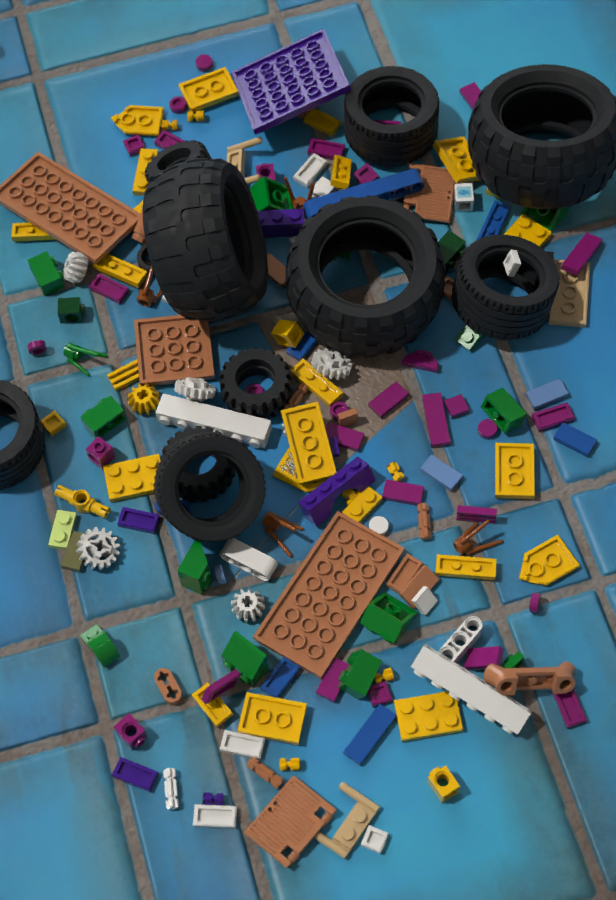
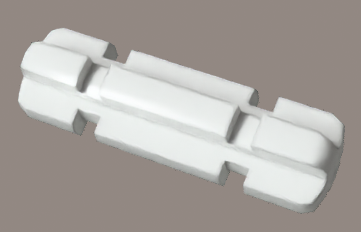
M167 768L163 771L164 779H166L164 781L165 797L168 798L166 808L168 810H175L179 807L178 799H176L178 797L177 780L174 779L176 777V770L174 768Z

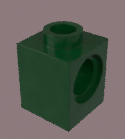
M80 297L58 298V317L60 323L82 322V317L86 314L85 304L81 303Z

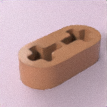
M166 668L157 670L154 674V680L165 702L171 706L178 705L182 700V692L174 676ZM163 674L167 677V685L161 680L160 676ZM169 689H172L174 694L177 693L175 699L170 697Z

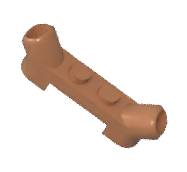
M567 661L562 662L558 667L503 668L492 663L486 667L483 679L485 683L494 686L501 695H515L516 690L551 689L554 694H564L570 692L575 686L576 668Z

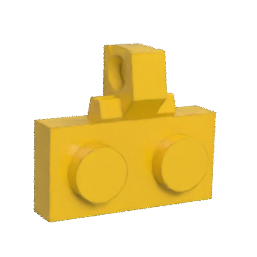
M369 486L362 492L358 490L354 492L352 489H347L342 492V497L347 500L346 504L348 505L342 514L361 523L382 501V496Z

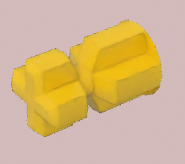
M188 111V121H193L194 118L197 121H204V111H196V114L193 111Z
M161 120V130H169L170 127L173 130H178L177 120H172V123L169 120Z
M397 462L387 465L386 468L390 475L394 474L393 480L401 482L405 476L402 472H398L400 467Z
M391 667L383 670L381 675L378 672L374 677L375 684L381 683L382 679L386 682L394 679Z
M280 758L279 768L281 771H286L287 767H290L291 770H300V758H291L289 762H287L286 758Z

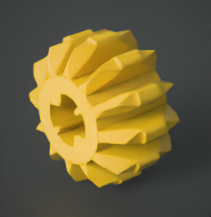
M147 383L144 386L138 384V388L132 387V392L128 393V404L132 407V411L134 413L138 411L140 415L143 412L149 415L150 410L156 411V406L160 402V396L155 387H149Z

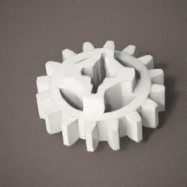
M324 348V351L318 349V352H314L311 364H313L312 368L317 369L316 373H322V377H329V379L335 377L337 380L340 377L345 379L346 376H349L352 364L350 363L351 359H346L347 356L341 355L339 351H334V349L328 351L327 348Z
M186 377V379L175 382L174 390L179 395L186 397L187 400L204 401L205 399H213L215 397L216 388L212 384H207L204 379Z
M95 527L93 532L87 529L86 534H82L80 536L81 540L77 542L80 548L76 552L82 554L79 560L85 559L84 565L91 564V569L98 566L99 570H102L104 565L106 568H109L111 563L117 560L115 557L120 553L116 550L120 547V544H115L117 537H111L112 531L105 533L104 527L101 531H98V528ZM107 556H109L108 558H106V559H104V560H100L101 557H107Z

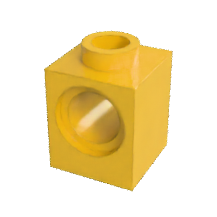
M279 320L270 334L279 346L296 348L305 333L296 321Z
M446 765L442 768L436 767L429 773L428 784L441 803L459 793L460 785ZM445 779L448 785L440 786L437 784V781Z

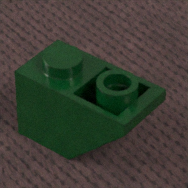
M448 230L438 241L446 272L453 269L456 261L459 258L461 259L466 250V241Z

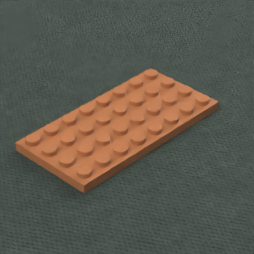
M40 152L33 155L0 185V204L75 252L83 253L88 260L96 265L135 228L140 216L139 212Z
M337 511L254 634L253 640L276 654L289 659L305 671L322 680L334 658L337 657L361 620L368 604L373 601L405 552V548Z

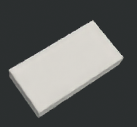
M313 153L293 176V180L308 188L328 165V161Z
M224 730L219 750L224 753L247 758L255 757L260 760L265 738Z
M195 804L193 827L236 829L237 806Z

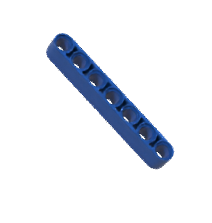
M410 169L310 199L303 204V209L307 218L314 217L320 208L327 204L340 202L342 198L378 196L380 199L390 201L417 193L425 187L419 170Z

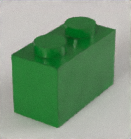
M47 251L27 260L30 270L44 296L64 288L62 281L65 278L61 270L57 271L56 267L58 265L54 257H50Z
M503 387L486 395L481 405L482 410L504 434L521 426L527 415L523 408L518 405Z
M111 395L100 400L95 407L86 410L80 417L83 426L95 439L98 436L100 438L127 419L124 409Z
M363 649L350 654L347 660L349 665L346 670L342 671L338 679L340 683L337 688L356 699L366 696L382 663L380 659Z

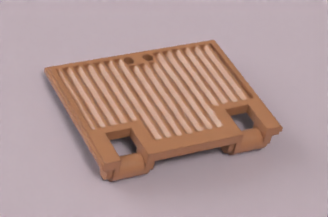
M410 163L409 170L418 169L421 171L420 175L425 187L417 193L405 196L404 207L410 211V205L416 206L415 212L424 220L450 223L455 181L446 168Z
M293 775L244 831V834L287 869L300 857L301 852L317 833L334 817L337 809ZM320 808H323L326 813L319 819L315 813ZM288 846L293 851L286 858L281 853Z

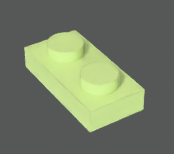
M57 510L48 543L49 548L67 549L77 519L76 512Z

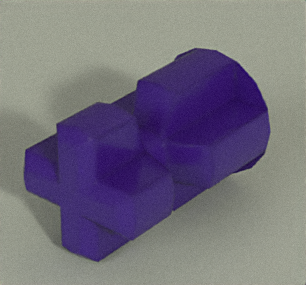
M204 792L203 805H212L213 802H216V805L222 806L224 794L217 793L216 797H214L213 793Z

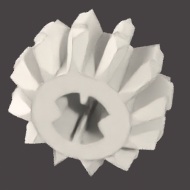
M71 252L68 255L63 269L65 280H69L72 283H79L83 280L88 266V258L83 253Z
M251 588L248 589V592L241 589V595L235 594V600L231 601V606H233L232 613L237 614L238 620L244 617V622L246 623L249 618L255 622V616L261 617V611L265 609L263 604L264 598L259 596L258 590L252 593Z

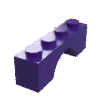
M356 457L298 503L305 518L317 527L331 516L332 505L340 493L351 488L362 492L376 480L369 464Z

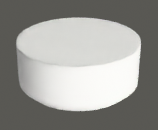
M381 516L373 517L369 522V528L384 536L388 532V521Z

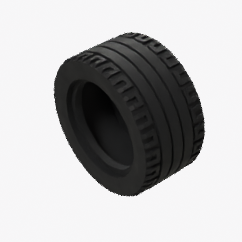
M385 66L369 70L358 76L351 83V91L347 92L344 98V130L349 147L359 157L380 166H401L415 162L432 149L438 133L439 97L434 85L424 75L405 67ZM383 108H400L415 115L412 120L397 125L377 123L367 116Z
M511 235L483 237L471 243L461 257L451 294L453 307L460 319L468 327L482 335L500 340H517L528 337L539 331L548 318L560 284L558 268L548 253L529 240ZM511 250H517L521 265L514 277L507 276L503 264ZM486 278L505 279L522 287L528 295L521 297L503 295L490 289L482 280Z
M0 380V416L11 418L19 424L14 439L9 445L0 450V490L22 482L36 469L40 459H42V453H44L45 433L37 410L29 395L22 391L20 387H17V385Z
M198 433L182 438L165 452L155 471L154 493L159 510L165 519L179 532L198 541L220 542L238 536L239 533L244 532L255 521L254 519L258 517V513L262 509L261 506L264 504L263 499L265 498L266 491L264 484L266 482L260 462L257 461V457L248 447L225 435ZM209 454L221 455L229 460L237 471L239 478L238 496L231 508L220 516L214 518L192 516L183 507L179 497L178 485L181 474L186 466L198 457Z

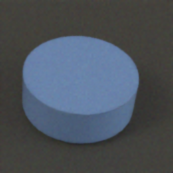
M222 565L214 566L218 583L220 585L227 583Z

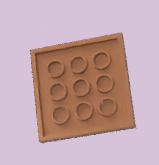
M181 315L134 320L141 386H144L146 383L149 386L174 384L177 380L186 379V377L204 380L215 379L208 321H190Z

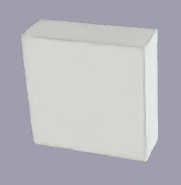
M511 250L503 262L507 276L514 277L521 265L517 250Z
M423 586L411 601L421 614L426 615L438 600L428 587Z
M369 825L361 847L381 855L389 833Z

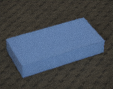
M559 378L526 392V397L533 410L568 397L569 393Z
M432 454L420 468L422 473L451 492L463 478L462 474Z

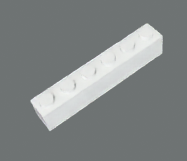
M164 393L155 412L157 421L163 425H174L182 430H185L187 427L194 429L196 426H202L203 429L211 427L213 432L218 430L222 435L231 437L241 443L249 444L253 448H266L272 431L271 420Z
M427 644L422 647L411 665L416 675L421 678L428 677L432 680V685L439 689L443 687L450 691L449 695L458 701L461 698L467 702V707L475 712L480 710L485 714L484 717L493 723L499 722L503 725L502 729L510 734H519L532 710L510 696L499 694L494 686L485 683L483 679Z

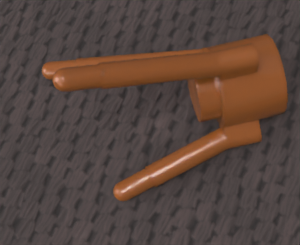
M284 177L293 209H303V204L312 197L315 183L312 182L306 200L303 197L295 199L288 178Z
M152 265L146 284L144 280L137 297V302L145 307H150L151 303L156 304L157 299L162 294L160 289L154 296V291L149 289L153 275Z
M269 511L262 520V524L266 526L264 531L269 533L291 558L292 554L273 530L278 531L281 526H284L295 532L296 529L303 531V527Z
M486 520L476 529L474 528L478 525V522H475L460 537L455 539L453 546L460 555L465 553L468 557L474 552L501 544L503 540L500 539L471 549V546L474 544L470 538L490 523L489 520Z

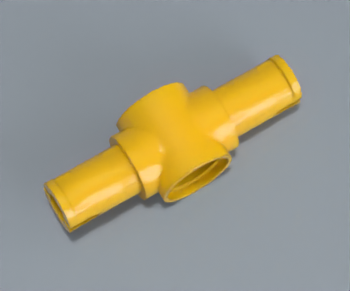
M58 485V489L55 490L54 495L56 497L58 496L68 501L70 505L75 506L79 513L92 512L106 519L111 511L110 507L96 502V499L90 497L86 490L72 491L62 485Z

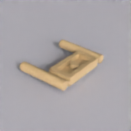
M257 137L227 148V162L233 164L243 177L246 154L244 149L261 144L263 142L262 138ZM256 174L244 179L248 185L261 179V176Z
M342 782L339 784V789L356 800L357 803L332 840L321 832H318L314 839L346 859L375 814L379 811L380 806Z

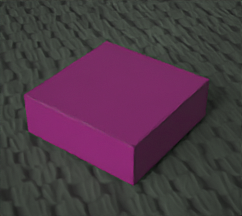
M139 135L123 140V144L130 157L139 154L141 148L145 149Z
M462 394L444 400L451 419L469 413V408Z
M386 681L370 686L368 695L372 708L377 707L379 704L384 705L392 702Z

